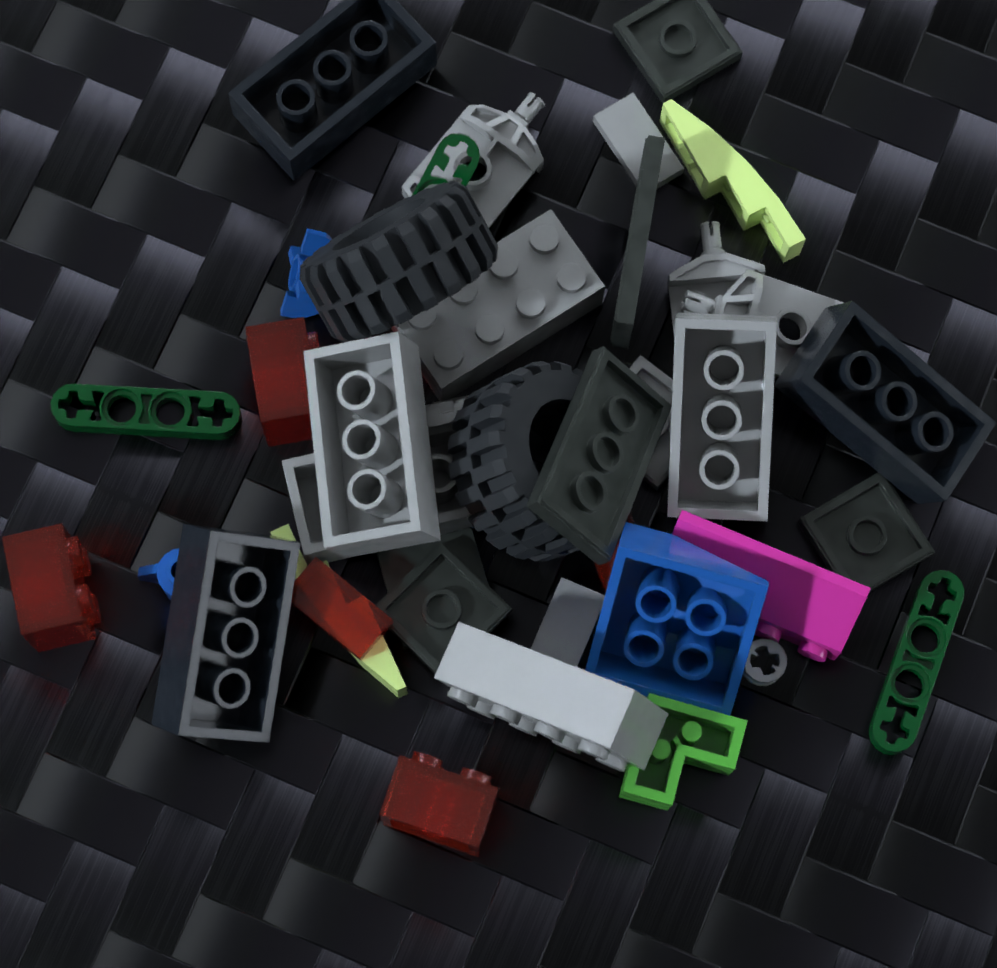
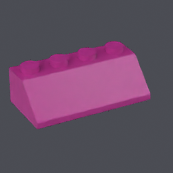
M684 510L681 511L673 530V535L769 581V587L754 635L779 642L780 638L799 646L797 651L801 655L819 662H825L826 658L835 660L839 656L867 599L870 587Z

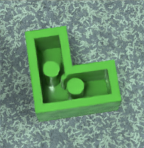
M649 693L646 698L667 712L668 716L645 770L627 764L619 797L667 811L673 805L683 763L723 775H730L736 767L748 720Z

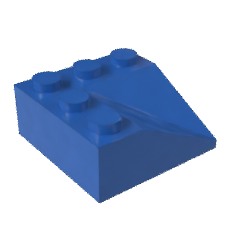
M626 522L622 530L585 671L632 688L644 696H648L651 693L731 715L769 587V581L673 534Z

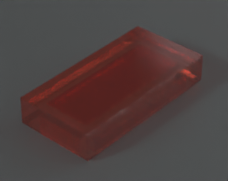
M317 557L311 561L294 582L291 604L360 661L393 624V619Z

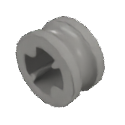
M771 639L753 641L743 676L750 683L757 686H768L775 683L783 675L787 666V656L783 647ZM764 650L767 658L775 657L777 666L772 665L769 669L772 674L763 675L760 667L752 668L750 659H756L758 656L756 651Z

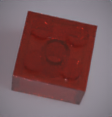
M304 317L245 327L260 422L268 447L313 439L304 351L320 348L317 331L307 333Z
M62 523L2 537L21 635L38 652L97 639L94 624L102 622L96 595L91 594L88 584H85L84 577L91 576L92 570L87 549L85 546L81 547L79 537H72Z
M414 751L411 759L400 755L380 811L383 825L478 857L498 798V788L491 786V777L468 768H462L460 775L443 770V767H441L442 760L421 752Z

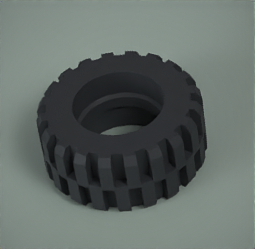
M449 181L407 197L389 208L377 212L372 217L363 222L361 221L348 231L330 240L328 244L320 247L312 256L303 261V264L300 266V281L333 338L341 342L367 339L371 335L385 332L391 327L402 324L417 314L431 309L442 300L459 292L467 284L475 281L480 277L481 273L487 271L492 266V263L497 260L498 246L468 188L457 181Z
M544 361L533 362L482 385L480 389L472 392L464 400L462 409L457 411L452 423V429L456 433L449 435L447 453L452 455L453 462L448 465L450 481L455 480L459 492L455 493V497L459 506L467 508L471 515L468 521L475 530H484L488 534L486 537L488 542L499 550L507 547L506 553L522 560L529 558L535 562L549 561L579 551L571 542L526 507L539 477L530 453V429L537 433L549 449H551L584 372L578 368L572 370V366L556 361L551 363Z

